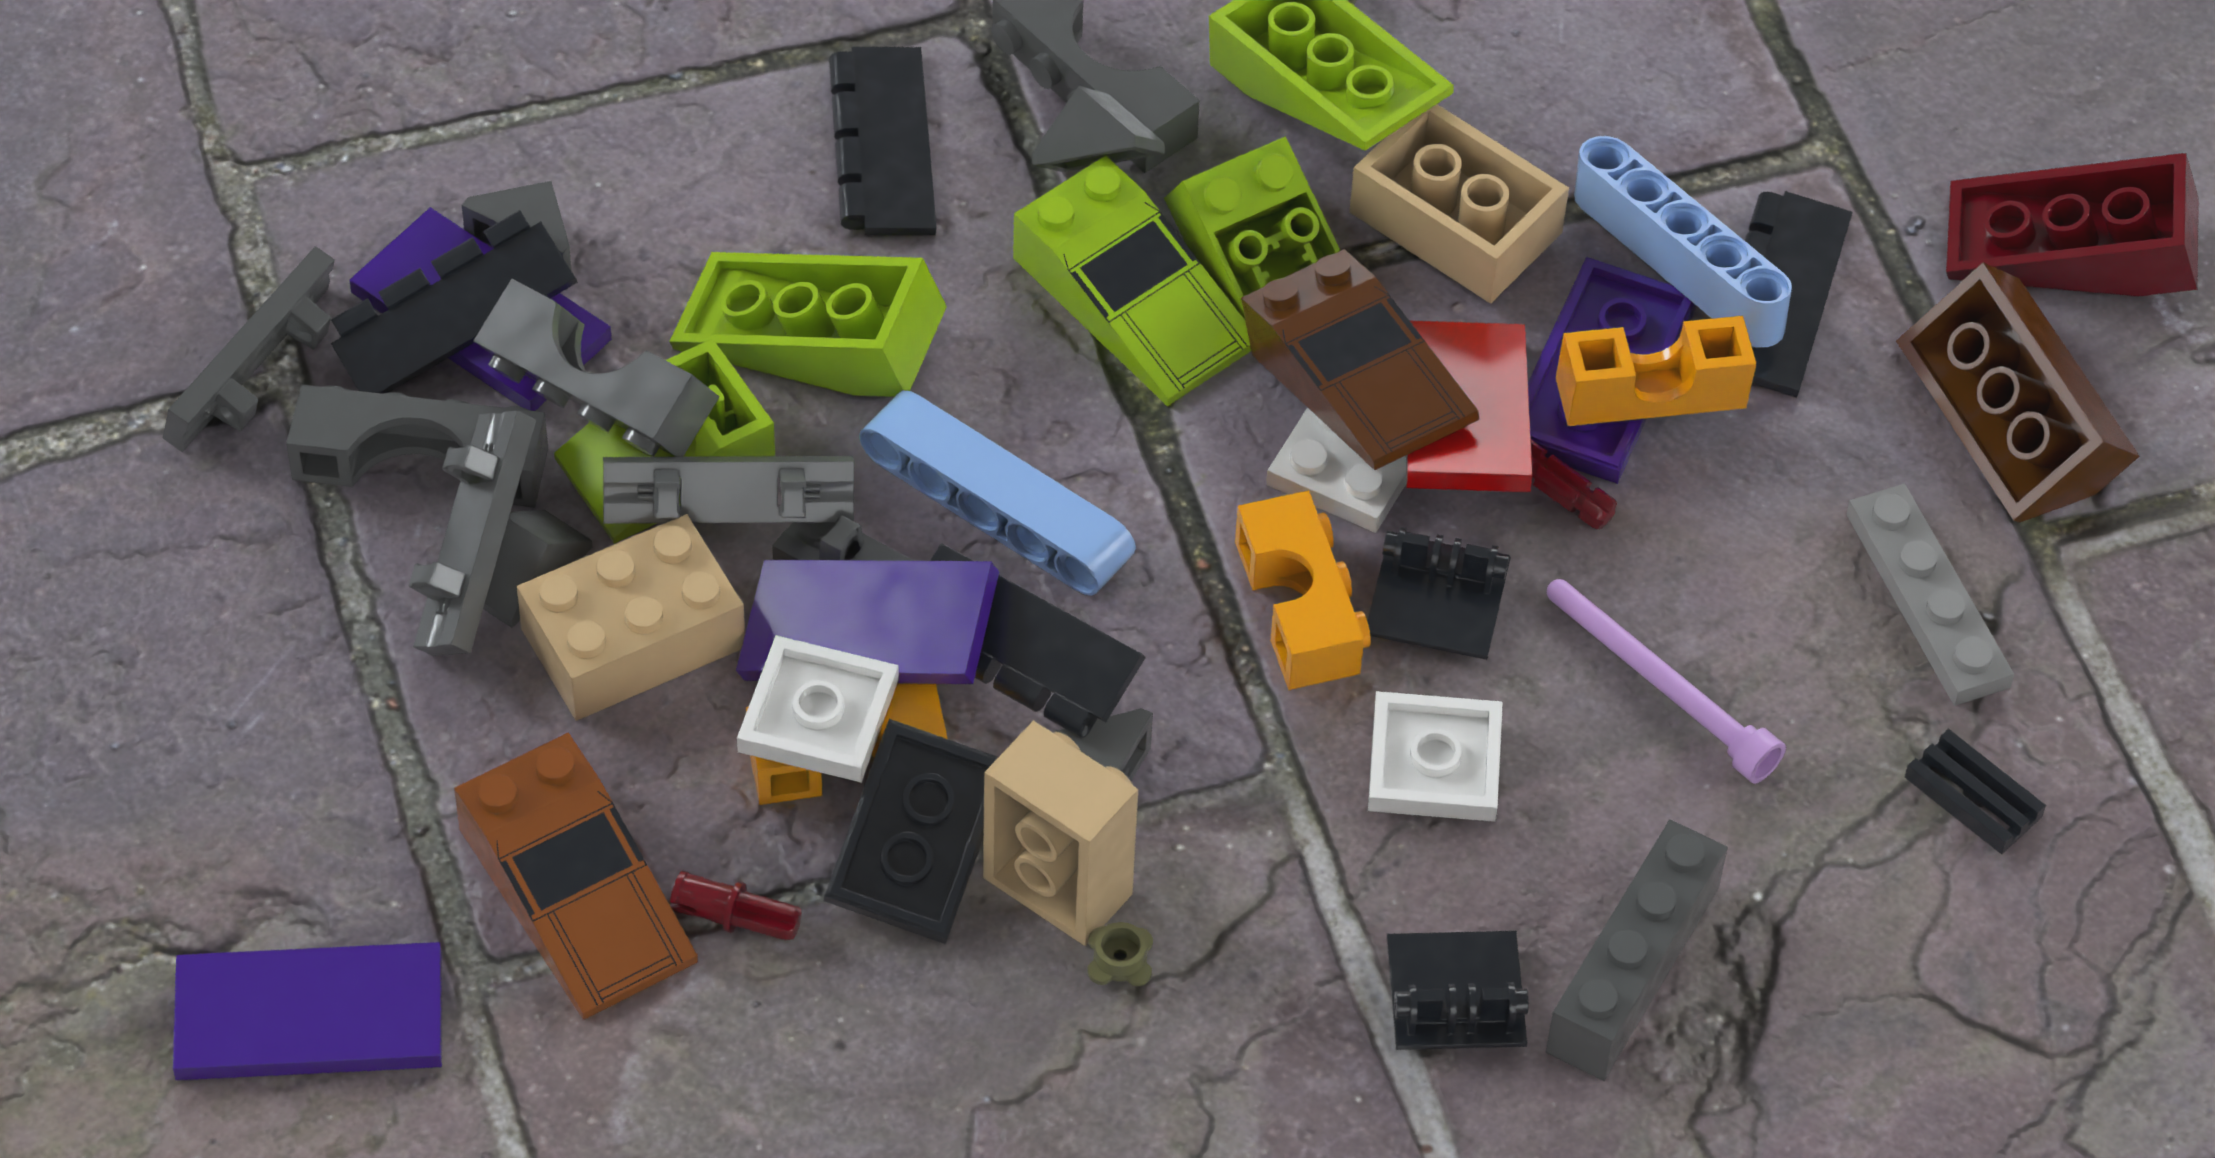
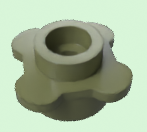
M1115 922L1107 926L1098 927L1090 933L1089 945L1094 950V960L1088 965L1087 974L1091 981L1098 985H1105L1111 980L1119 982L1128 981L1133 986H1142L1149 982L1152 977V968L1147 963V952L1153 947V937L1147 930L1138 928L1130 923ZM1125 954L1126 958L1124 960H1117L1114 955Z

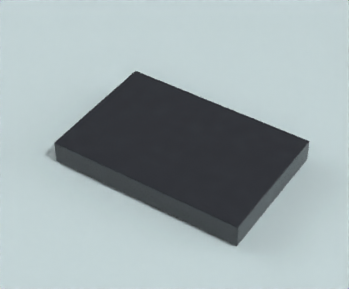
M889 719L823 901L946 944L984 839V772L998 757Z

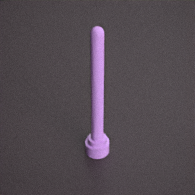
M1556 579L1548 585L1547 596L1556 606L1727 745V754L1733 759V768L1751 783L1761 782L1774 771L1786 750V745L1766 728L1757 730L1752 725L1743 727L1565 580Z

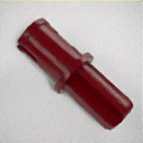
M682 870L676 878L670 897V906L673 912L696 916L723 925V930L729 933L734 932L737 926L782 940H792L795 938L801 923L802 910L798 906L747 892V885L740 881L733 886L705 879Z

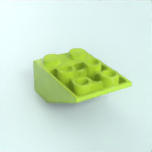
M1286 136L1185 179L1164 197L1185 244L1244 320L1245 316L1241 297L1263 288L1273 280L1282 279L1312 265L1324 256L1341 251Z
M713 338L666 360L692 374L720 396L683 457L775 456L774 422ZM588 423L554 452V458L615 544L657 523L604 524L603 457L651 456L623 440L622 437L626 430L616 424H613L609 433ZM659 448L654 457L674 456Z

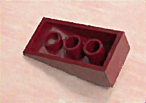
M2171 154L1950 181L1946 264L1948 279L1963 281L1980 264L1986 263L2019 278L2023 285L2027 287L2127 296H2147L2198 290L2199 197L2187 154Z

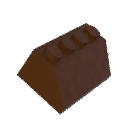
M1986 263L1980 264L1896 340L1992 489L2016 522L2020 523L2095 496L2140 457L2021 280Z

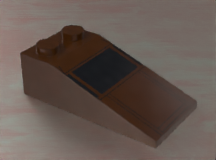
M1345 249L1335 254L1324 256L1312 265L1282 279L1273 280L1263 288L1241 297L1252 356L1372 469L1377 470L1480 420L1479 411L1382 284Z

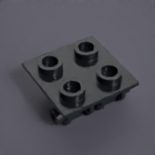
M1400 527L1399 533L1387 530L1382 551L1384 556L1367 620L1370 636L1487 660L1509 568L1510 555L1498 553L1499 546L1492 545V548L1467 544L1466 548L1461 547L1462 539L1455 538L1454 545L1443 543L1444 535L1437 534L1434 542L1429 541L1430 536L1407 532V528Z
M1516 931L1387 934L1396 1050L1527 1047L1525 1015H1528L1529 1001L1527 989H1522Z

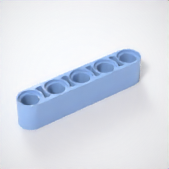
M1597 136L1588 139L1581 145L1574 197L1575 202L1584 212L1712 319L1743 316L1752 347H1770L1783 339L1792 286L1789 278L1625 142L1614 137Z
M906 390L899 392L860 431L859 439L864 451L879 466L1084 595L1092 596L1097 594L1136 550L1132 535L1114 517L916 393Z

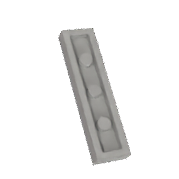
M1905 483L1849 500L1846 513L1849 521L1953 705L1956 706L2011 688L2014 677L2011 667Z

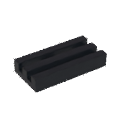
M1949 728L1940 736L1938 744L1934 745L1932 743L1924 750L1920 760L1915 758L1907 765L1904 778L2000 854H2003L2043 817L2046 805ZM1936 768L1963 789L1962 794L1932 770ZM1979 807H1986L2010 827L2006 830Z

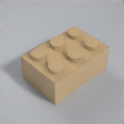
M1436 104L1384 138L1354 167L1349 213L1491 304L1562 234L1569 187Z
M688 514L517 586L521 630L575 721L741 650L745 636L744 604Z
M1033 720L984 772L983 878L1086 946L1089 943L1090 933L1094 929L1104 926L1133 893L1138 789L1133 786L1130 779L1120 770L1111 766H1102L1081 752L1078 745L1071 738L1060 732L1052 733Z

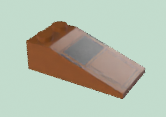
M569 732L454 788L459 830L583 1020L698 963L697 953L600 778Z

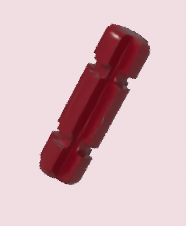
M1531 440L1532 477L1536 479L1533 485L1573 513L1578 509L1580 511L1578 518L1592 528L1602 529L1616 512V499L1599 487L1595 488L1594 491L1591 490L1592 482L1554 455L1546 458L1547 450Z

